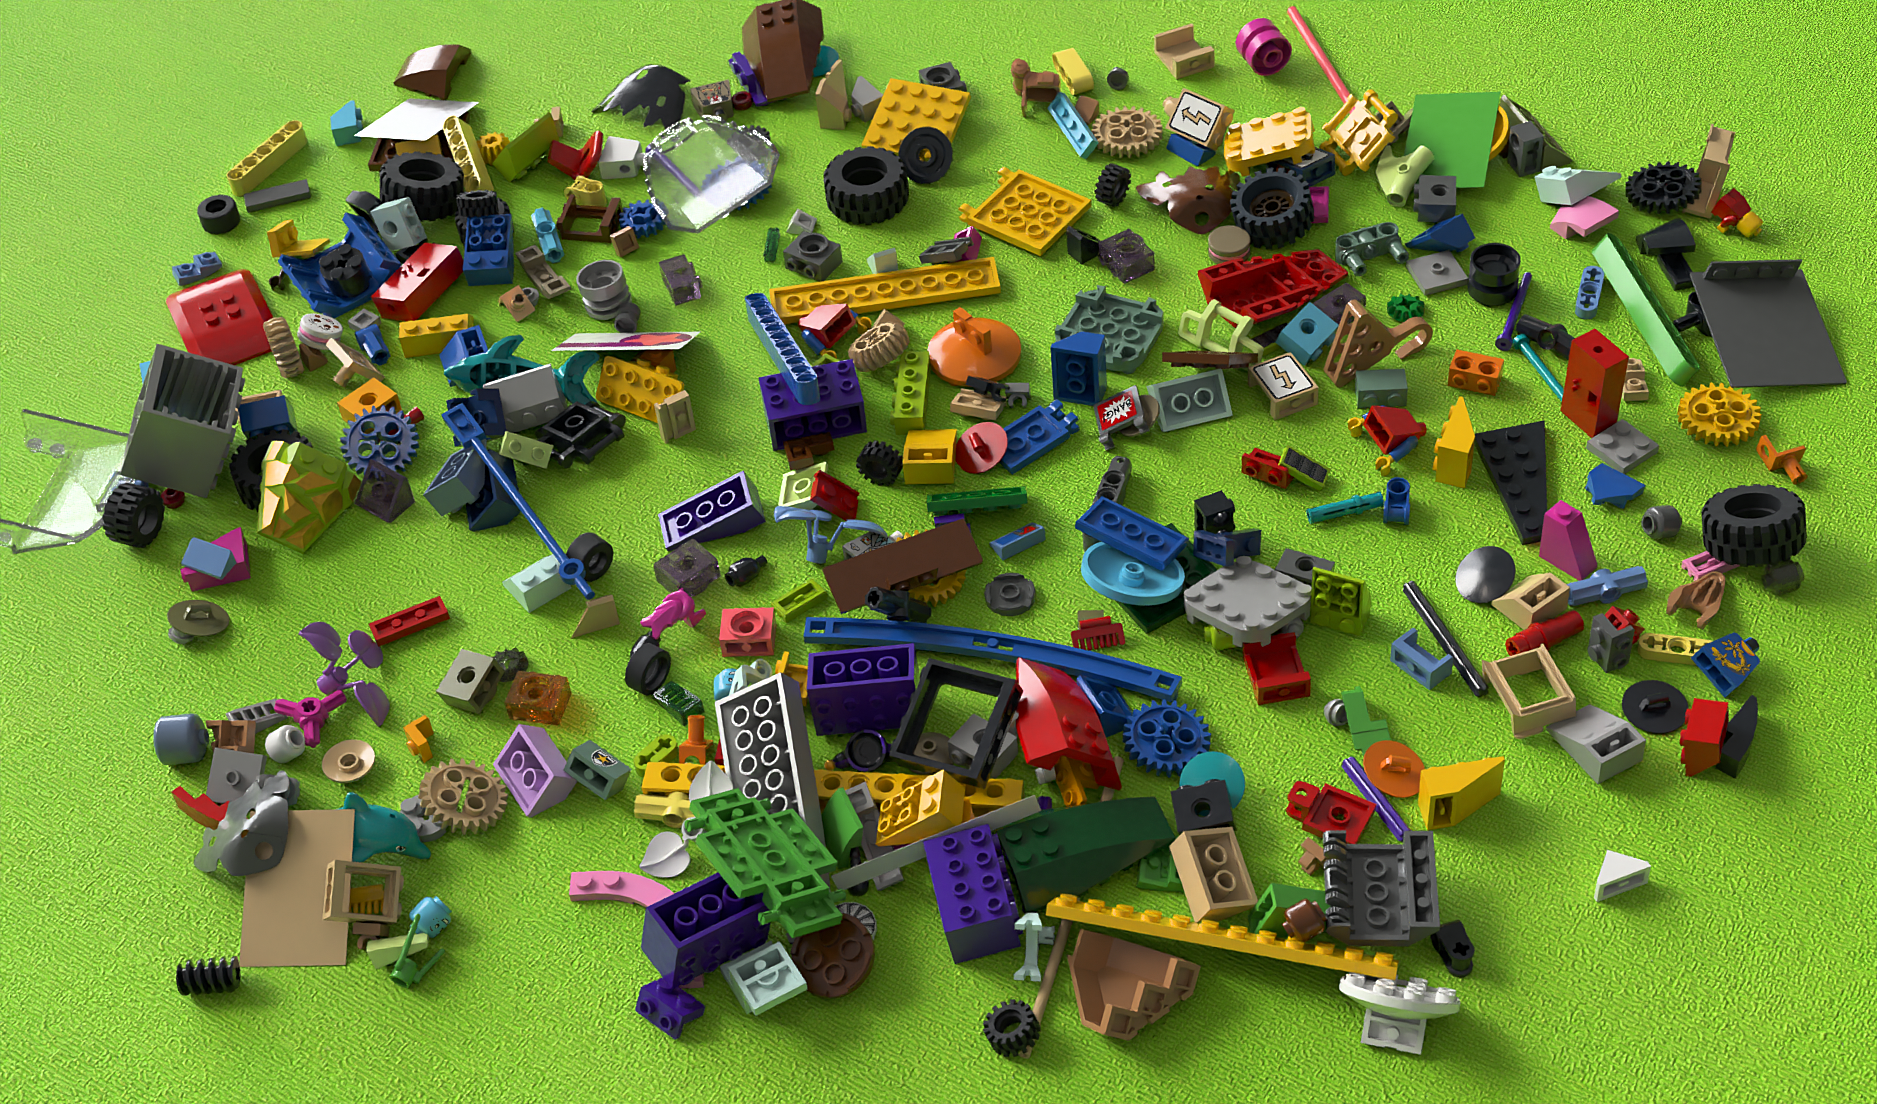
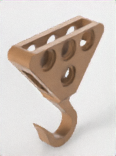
M1351 300L1345 307L1324 366V372L1337 387H1343L1355 378L1356 371L1367 370L1389 355L1399 342L1417 330H1420L1418 335L1396 350L1395 353L1402 360L1411 354L1421 351L1432 338V327L1422 317H1413L1394 328H1388L1358 300ZM1354 316L1353 323L1347 324L1348 319ZM1349 334L1347 341L1341 344V339L1345 335ZM1342 353L1340 360L1334 363V358ZM1352 363L1351 368L1346 371L1344 368Z

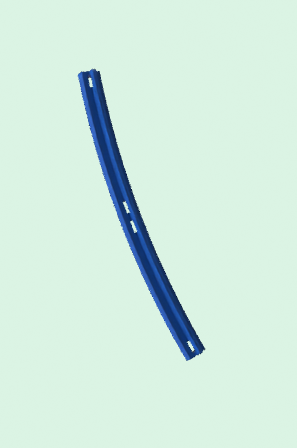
M806 617L804 642L810 644L890 646L914 643L915 649L955 653L1016 663L1020 657L1062 670L1066 674L1082 675L1155 698L1165 699L1168 702L1177 700L1178 690L1182 684L1181 676L1084 649L1026 637L927 623L857 618ZM812 630H825V633H812ZM974 642L985 643L987 647L975 646ZM999 646L1010 647V648H1013V650H1012V651L1000 650V649H999ZM1161 683L1170 686V688L1167 690L1158 687V684Z

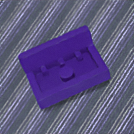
M662 977L640 988L635 1011L670 1037L677 1039L681 1036L683 1025L703 1016L706 1006L679 987L671 989Z

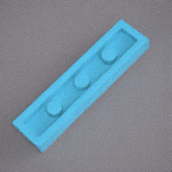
M1059 92L1047 109L1078 155L1087 159L1099 142L1067 95Z

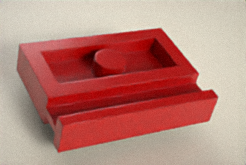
M822 470L817 471L814 474L815 481L812 484L810 501L845 521L855 520L858 507L857 497L860 492Z

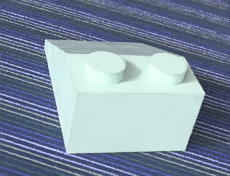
M1550 166L1543 169L1541 174L1535 176V181L1541 202L1573 205L1622 176L1621 173Z

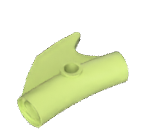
M1390 145L1385 147L1378 162L1376 175L1381 189L1386 195V200L1390 205L1402 207L1406 204L1419 176L1434 160L1433 153L1427 147L1419 146L1413 153L1400 158L1393 156Z

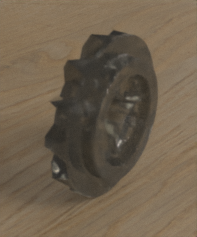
M505 647L503 652L495 651L493 658L505 671L500 682L516 680L526 672L528 659L524 651L519 652L516 647L512 650ZM510 660L508 669H506V666H504L505 661Z

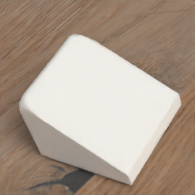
M797 209L791 218L786 232L790 234H801L803 231L812 233L817 219Z

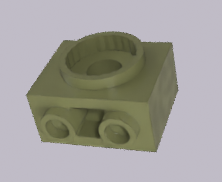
M461 649L446 676L441 681L436 693L447 705L480 715L485 704L495 696L497 684L505 671L493 657Z

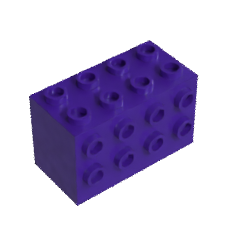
M853 359L812 367L817 375L820 401L812 405H802L797 401L781 373L758 377L773 451L784 449L783 441L830 432L832 439L867 432L864 401Z
M914 643L809 653L807 694L816 735L856 733L864 729L874 731L899 729L901 719L906 715L910 706L911 694L913 691H916L920 681Z
M989 824L923 841L945 936L954 964L1021 947L1018 935L1024 933L1023 930L1015 929V923L1020 920L998 835L997 833L991 834Z
M719 872L646 907L641 949L671 989L680 985H687L697 976L705 972H713L719 965L729 960L734 961L743 953L753 948L756 949L766 943L771 922L761 925L758 921L759 913L769 911L762 901L764 892L739 899Z

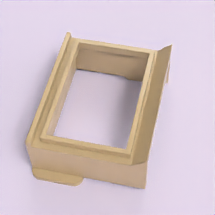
M1714 124L1710 126L1706 140L1707 144L1697 169L1702 182V193L1699 194V199H1694V204L1687 203V208H1683L1682 213L1688 212L1711 219V211L1717 203L1730 168L1728 159L1736 133L1714 127Z
M1540 644L1539 648L1493 662L1482 660L1483 679L1486 684L1492 682L1511 715L1512 732L1516 739L1540 734L1543 731V726L1576 716V697L1544 644ZM1542 669L1558 697L1522 708L1505 678Z

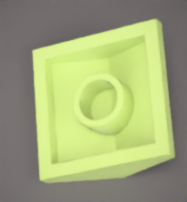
M822 462L783 474L778 506L812 510L817 506V504L810 501L812 484L815 481L814 474L819 470L827 473L828 463Z

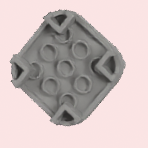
M1240 556L1236 559L1234 565L1224 566L1189 589H1186L1184 591V609L1187 614V620L1190 623L1195 624L1202 620L1232 635L1233 645L1243 647V642H1261L1263 647L1271 643V634L1297 617L1306 620L1310 616L1312 588L1269 566L1252 561L1248 556Z

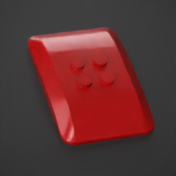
M236 270L177 291L167 297V307L187 352L231 365H237L272 352L263 325L264 322L269 321L273 316L249 270Z

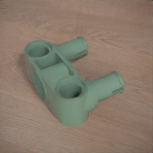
M1384 222L1367 228H1361L1357 231L1340 235L1336 239V262L1341 265H1348L1357 277L1364 275L1367 271L1364 260L1391 253L1398 264H1403L1409 259V253L1402 246L1401 237L1398 235V226L1392 222Z

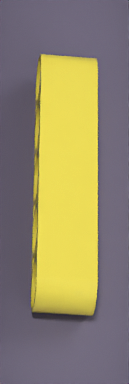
M454 115L447 117L443 123V130L453 158L464 173L465 190L467 192L473 190L494 191L470 125Z
M294 120L286 123L227 173V179L233 195L239 197L244 196L245 193H250L307 144V138L300 121Z

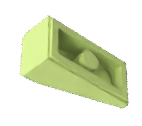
M428 934L414 935L407 956L427 948ZM407 935L368 942L367 953L375 969H379L399 959Z

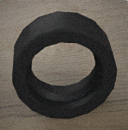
M651 643L640 646L627 664L625 672L627 686L646 696L654 694L663 685L671 667L669 652Z

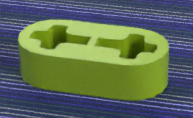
M660 735L642 749L633 760L638 776L644 777L648 762H671L678 755L676 739L671 735Z

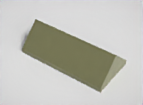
M1506 95L1501 97L1500 106L1506 112L1510 128L1511 126L1531 121L1543 134L1541 172L1547 167L1556 166L1558 168L1573 161L1529 110Z

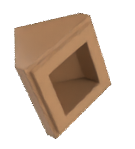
M300 343L301 360L310 372L327 364L328 360L320 349Z

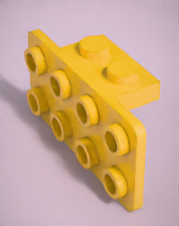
M606 356L596 392V399L658 423L654 404H661L664 402V399L683 391L684 383L677 380L678 375L671 373L670 368L661 365L652 366L649 360L637 358V361L627 362L613 356Z

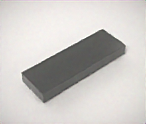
M307 179L244 194L247 212L311 198Z

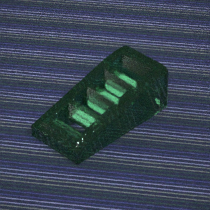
M670 681L651 695L653 700L683 726L688 724V716L701 715L705 712L701 699L673 681Z

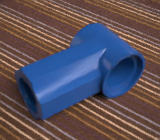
M377 324L354 332L361 350H365L372 364L380 366L387 363L388 358L391 357L390 352L384 343Z

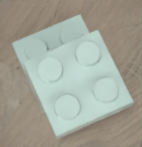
M769 941L734 961L720 966L723 977L746 1014L753 1011L756 1016L807 990L804 978L780 941L775 944Z

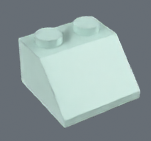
M553 554L542 558L502 582L503 586L528 613L571 589V585L565 584L559 574V566L561 564Z

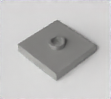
M1450 250L1406 261L1407 270L1424 296L1468 285V277Z
M215 747L206 795L213 802L219 803L235 801L239 797H243L247 789L256 781V776L264 774L267 756Z

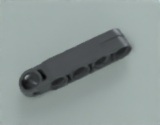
M1122 456L1112 458L1108 471L1102 477L1092 505L1102 496L1120 505L1123 504L1126 495L1125 489L1132 472L1130 459ZM1082 532L1084 551L1092 545L1102 542Z

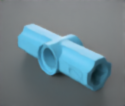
M543 207L535 209L531 218L545 259L552 263L560 262V259L564 256V251L550 211L545 210Z

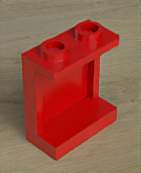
M1294 632L1271 636V643L1263 647L1261 642H1243V659L1258 705L1310 697L1311 678L1309 672L1304 671L1296 648V635Z

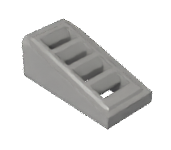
M277 698L226 713L228 721H256L255 734L288 718L283 714H271L269 712L274 709Z

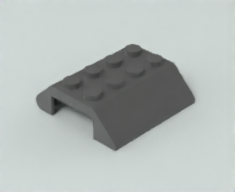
M1331 830L1323 833V854L1329 859L1324 863L1325 902L1331 907L1326 909V931L1329 935L1348 946L1408 947L1440 930L1433 831H1404L1403 844H1346V830Z

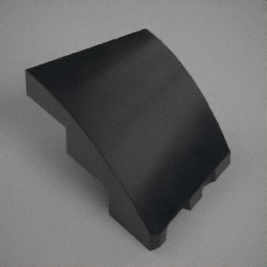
M1680 218L1671 220L1636 236L1640 254H1647V256L1695 252L1696 244L1686 223Z

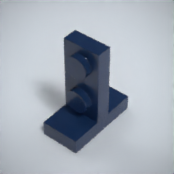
M1252 528L1218 534L1204 530L1194 531L1193 556L1226 567L1234 565V559L1240 556L1260 555L1261 530Z

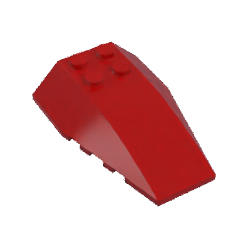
M1319 249L1291 252V256L1287 257L1281 253L1273 254L1270 259H1262L1261 256H1255L1251 258V261L1243 262L1242 258L1233 259L1198 270V277L1207 304L1215 299L1221 302L1223 307L1243 317L1247 315L1253 318V325L1295 310L1348 276V271ZM1224 318L1234 328L1238 326V324Z
M1019 657L1016 661V681L1024 691L1016 708V713H1018L1016 729L1027 764L1051 771L1061 756L1076 759L1091 765L1098 785L1120 791L1122 784L1101 722L1083 690L1064 671Z

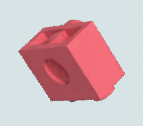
M774 607L723 609L719 636L722 656H773L777 626Z

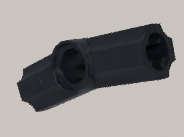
M1527 314L1521 317L1516 326L1518 335L1525 334L1530 340L1537 342L1541 348L1545 350L1552 349L1569 360L1571 342L1575 338L1568 334L1565 326L1558 323L1552 325Z

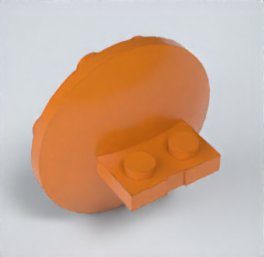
M961 307L953 311L954 322L941 328L929 342L927 352L929 351L930 367L932 371L952 386L971 387L966 385L968 376L982 377L994 382L1000 381L1013 373L1021 359L1020 339L1012 328L997 320L973 318L972 315Z

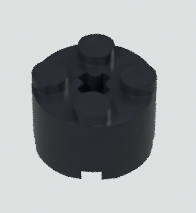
M349 244L341 245L338 249L331 251L319 260L321 274L331 293L336 297L341 298L340 295H347L348 298L355 297L369 287L370 277L372 278L369 266L363 254Z

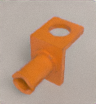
M1766 435L1761 436L1756 451L1769 471L1784 468L1794 485L1800 484L1807 479L1808 475L1799 464L1806 450L1804 445L1777 453ZM1764 445L1769 451V457L1765 453Z
M688 716V739L679 745V764H685L688 756L697 757L700 765L706 764V750L713 745V740L704 739L705 716Z

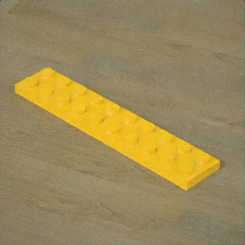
M994 257L772 288L769 289L772 307L783 324L786 325L799 322L800 318L807 317L816 307L821 305L848 304L849 309L859 314L876 312L883 309L887 310L1001 293V286Z

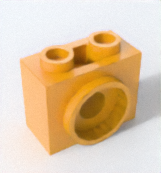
M374 377L337 402L342 419L345 422L348 420L355 422L354 414L363 416L364 408L368 413L372 412V406H375L377 411H380L382 405H385L386 411H389L393 406L396 414L402 410L397 393ZM369 428L364 433L369 434L375 429Z

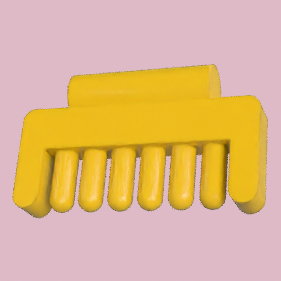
M383 884L350 888L349 913H352V907L353 913H358L360 906V914H365V905H367L366 912L371 915L373 904V912L375 914L379 913V904L380 911L383 913Z

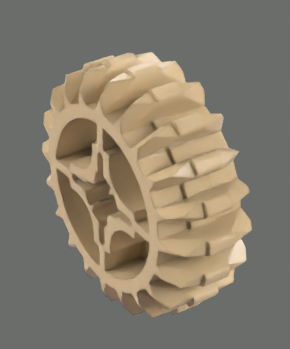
M275 317L264 322L263 327L281 376L286 379L303 373L304 367L286 319Z
M897 321L882 323L855 339L848 350V356L850 359H853L854 366L860 372L875 371L877 368L890 364L892 360L897 359V356L907 349L910 342L908 333L901 323Z

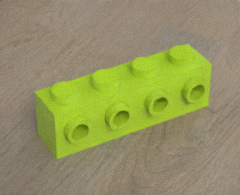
M929 351L903 352L900 361H896V375L898 378H894V391L897 393L892 394V408H895V410L890 411V424L895 425L896 435H908L909 430H925L931 375Z

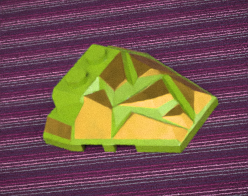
M272 441L261 463V470L263 472L262 482L260 483L261 503L258 510L257 534L304 554L324 531L338 519L340 514L353 503L362 482L355 474L347 471L348 466L344 462L301 442H295L290 445L284 441Z

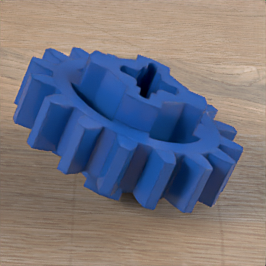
M638 200L636 204L630 203V208H623V213H619L620 228L631 227L637 238H640L641 235H645L646 238L650 234L657 235L656 230H663V225H667L666 210L662 204L658 205L657 201L649 203V200H646L645 203H641Z

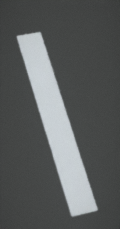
M1035 795L831 877L838 890L841 888L845 890L925 858L926 853L923 841L989 824L990 831L1040 812L1041 808Z

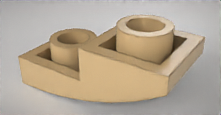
M1629 358L1622 392L1623 401L1648 400L1649 390L1644 380L1645 369L1641 359Z

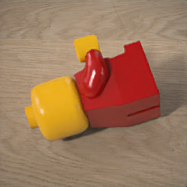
M1735 188L1720 198L1711 211L1714 216H1719L1722 219V222L1717 226V229L1722 234L1729 229L1730 225L1736 226L1737 230L1747 238L1753 235L1757 236L1762 231L1763 220L1751 211L1752 209L1745 197Z

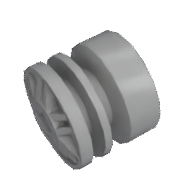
M613 260L595 261L579 271L576 282L583 297L586 312L590 317L599 320L612 319L617 317L618 308L622 303H632V296L626 284L623 268L618 262Z

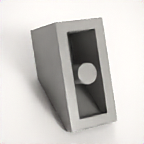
M859 76L851 95V110L856 117L858 116L864 123L873 119L883 94L866 79Z

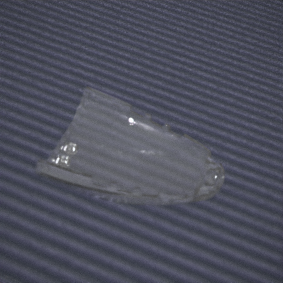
M703 115L702 120L693 121L689 117L661 132L650 143L652 148L650 154H644L643 171L646 175L645 183L648 186L647 192L651 197V202L666 226L671 230L700 233L719 219L727 217L732 210L746 204L750 198L771 185L780 154L775 145L757 131H749L745 125L739 127L734 121L726 123L721 117Z

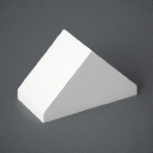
M1607 850L1597 879L1594 899L1596 902L1648 883L1651 865L1647 861Z

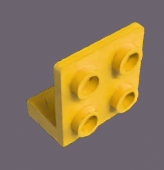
M285 220L267 231L272 257H280L283 254L291 257L301 255L302 258H310L315 256L316 252L324 250L323 247L330 243L329 238L298 241V230L294 226L293 220Z

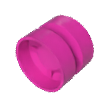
M1266 18L1250 21L1240 30L1236 38L1237 51L1247 61L1253 71L1261 76H1269L1280 71L1288 63L1292 54L1290 42L1275 24Z

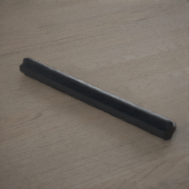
M1415 581L1406 582L1403 585L1404 594L1445 653L1453 657L1454 666L1474 695L1479 698L1487 695L1489 686Z

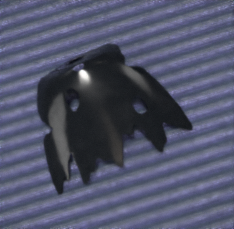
M645 65L623 79L592 112L611 97H613L603 111L620 105V108L623 109L622 115L624 116L638 105H641L643 109L649 106L650 110L643 127L654 125L660 118L668 138H671L678 128L685 103V93L679 84L691 82V80L662 65ZM648 70L644 77L637 79L641 71ZM664 96L666 97L665 104L660 107L656 102L659 97Z

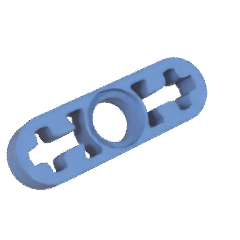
M1588 266L1583 270L1575 307V314L1579 318L1591 319L1597 314L1604 280V271L1598 266ZM1595 277V280L1590 281V278ZM1584 291H1594L1595 294H1587ZM1585 303L1590 304L1589 308H1584Z

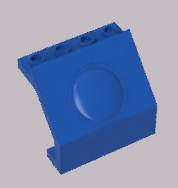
M345 213L342 221L349 230L341 242L309 259H299L283 254L278 259V263L284 269L283 272L290 277L292 284L299 289L302 297L311 305V309L333 319L372 300L371 296L402 265L366 219L350 213ZM343 244H349L351 247L358 249L363 254L372 273L369 287L360 295L348 298L347 295H340L341 298L333 295L320 271L319 260Z

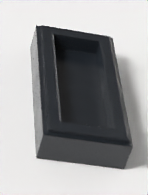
M1682 253L1657 256V263L1674 291L1694 287L1689 275L1693 271Z

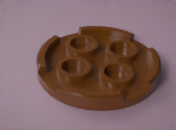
M841 913L843 916L840 924L795 937L790 953L792 961L807 984L806 991L819 998L835 999L854 992L865 982L873 968L875 945L872 935L858 919L849 914Z

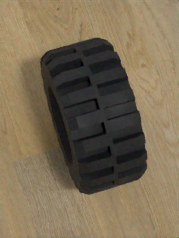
M867 146V148L856 147L852 151L849 149L844 151L842 155H837L824 171L823 181L827 206L837 218H841L844 222L849 223L850 221L854 225H860V223L872 225L871 223L875 222L879 224L884 222L885 219L890 220L893 218L895 213L899 214L907 204L909 187L906 165L898 155L896 156L890 150L887 152L885 148L879 147L876 149L873 146Z
M414 151V153L406 152L402 153V155H395L382 165L380 169V200L382 203L409 197L420 222L424 220H442L447 218L448 215H454L458 211L456 196L463 193L464 173L460 166L449 157L445 158L441 154L435 155L432 152L420 153V151Z
M1753 484V486L1740 485L1737 488H1728L1722 493L1714 494L1702 508L1704 547L1711 556L1720 562L1725 561L1726 564H1737L1740 567H1763L1766 564L1775 565L1779 561L1785 562L1792 556H1796L1806 543L1805 504L1793 491L1789 492L1786 488H1776L1775 485L1768 484L1767 486H1761L1760 484Z

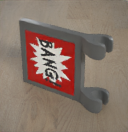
M1136 385L1093 405L1100 434L1099 441L1104 445L1106 451L1115 447L1111 434L1129 425L1134 424L1139 429L1141 435L1150 431Z

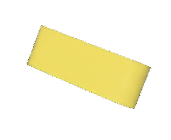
M1074 48L1052 54L1054 67L1072 95L1094 89L1092 75Z

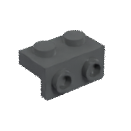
M1603 613L1594 616L1588 646L1589 657L1596 661L1605 673L1625 667L1629 663L1635 629L1632 626H1628L1618 631Z

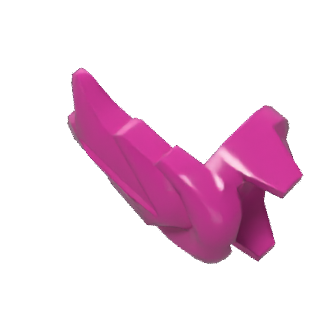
M681 588L676 592L668 594L662 600L663 603L656 607L650 616L642 619L640 624L643 627L652 628L653 637L658 639L667 627H672L679 620L684 621L691 628L695 627L706 615V611L701 609L694 612V600Z

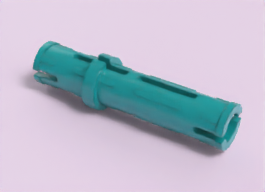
M1380 491L1360 497L1353 495L1351 499L1310 509L1307 508L1306 514L1309 523L1313 524L1353 513L1359 515L1365 510L1384 507V500Z

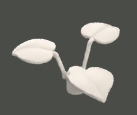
M709 761L695 776L689 790V801L691 803V800L734 789L733 784L715 762ZM689 817L686 820L694 819L696 817ZM684 821L681 827L682 839L676 833L667 831L656 835L647 847L645 856L639 866L640 869L656 877L670 878L680 875L688 868L691 861L689 853L685 850L689 846V840L696 842L697 835L707 831L700 828L687 832Z

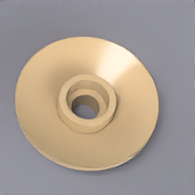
M342 741L326 752L322 760V769L325 776L331 781L337 783L354 782L363 778L373 768L375 753L373 748L364 741Z

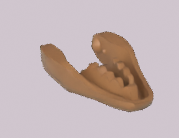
M1710 572L1689 584L1681 585L1674 589L1668 597L1666 614L1671 616L1679 608H1691L1702 615L1697 619V628L1704 629L1719 610L1725 587V576L1720 572Z

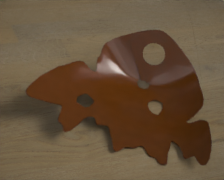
M1217 166L1206 170L1189 167L1185 175H1177L1175 178H1171L1164 171H1161L1156 175L1155 182L1138 185L1136 190L1145 200L1155 205H1161L1166 200H1169L1168 210L1170 219L1194 233L1205 234L1218 226L1231 213L1230 199H1232L1233 190L1230 186L1237 190L1236 186L1240 183V179L1236 172L1230 174L1227 171L1225 175L1221 176ZM1166 182H1170L1172 184L1167 188L1162 186V184ZM1212 184L1214 186V190H1206V185ZM1202 195L1204 199L1196 200V197ZM1203 211L1208 214L1209 220L1207 224L1200 226L1196 224L1195 216L1198 212Z

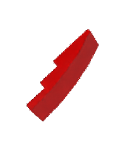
M181 786L171 791L178 808L206 828L209 827L212 830H216L219 822L226 816L229 801L219 807L205 793L194 799ZM245 829L241 833V837L244 838L249 830Z

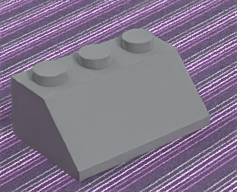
M551 364L483 384V388L499 389L506 430L510 433L548 423L567 409L566 398Z

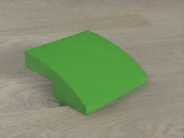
M842 787L838 788L832 795L821 816L825 844L830 854L838 862V869L849 866L851 848L861 846L864 828Z
M1169 846L1146 859L1142 857L1138 860L1137 888L1154 891L1184 892Z

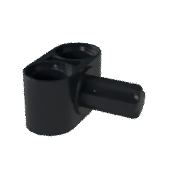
M1696 291L1692 292L1688 296L1686 315L1674 320L1673 324L1678 332L1695 326L1705 336L1712 337Z

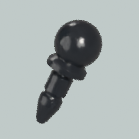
M858 847L851 848L850 850L851 868L862 864L860 859L861 853ZM867 880L847 889L853 896H863L869 890V881Z

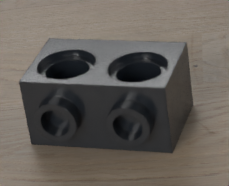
M1220 490L1194 500V531L1204 530L1218 534L1235 530V523L1233 521L1235 505L1232 499H1228L1223 491Z

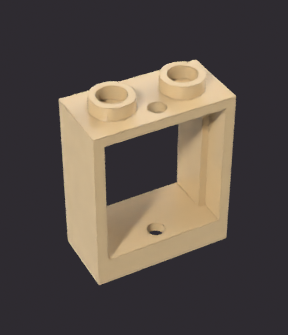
M334 860L327 864L323 920L383 924L388 926L396 923L397 919L400 918L402 910L401 903L398 902L399 892L402 891L404 877L400 875L401 867ZM345 873L385 877L382 916L342 912Z

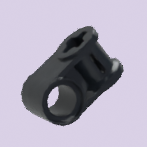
M1457 919L1440 924V930L1430 935L1434 949L1439 953L1447 971L1451 975L1460 978L1470 975L1473 970L1471 959L1474 956L1475 949L1466 934L1462 922Z

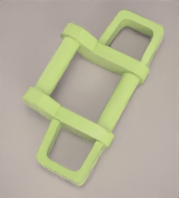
M1215 299L1208 304L1203 314L1192 310L1182 314L1178 331L1179 336L1201 349L1206 348L1217 352H1242L1243 345L1253 350L1254 353H1258V363L1261 362L1264 351L1260 344L1246 337L1253 326L1254 319L1247 315L1243 317L1223 307L1221 302ZM1217 314L1238 324L1232 334L1229 349L1209 340L1212 323ZM1190 318L1199 322L1196 335L1188 331ZM1249 363V367L1258 363Z

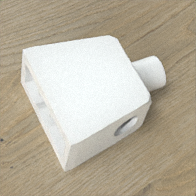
M608 136L598 162L602 179L635 177L640 166L652 165V154L642 153L639 141Z

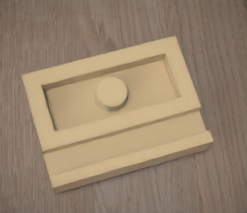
M962 388L961 393H958L950 403V412L958 413L961 416L981 417L983 420H996L1003 411V406L1006 407L1007 400L1006 402H998L992 398L990 393L982 395L973 392V390Z
M685 390L664 399V402L661 404H654L661 439L665 444L673 437L677 439L696 430L690 397Z

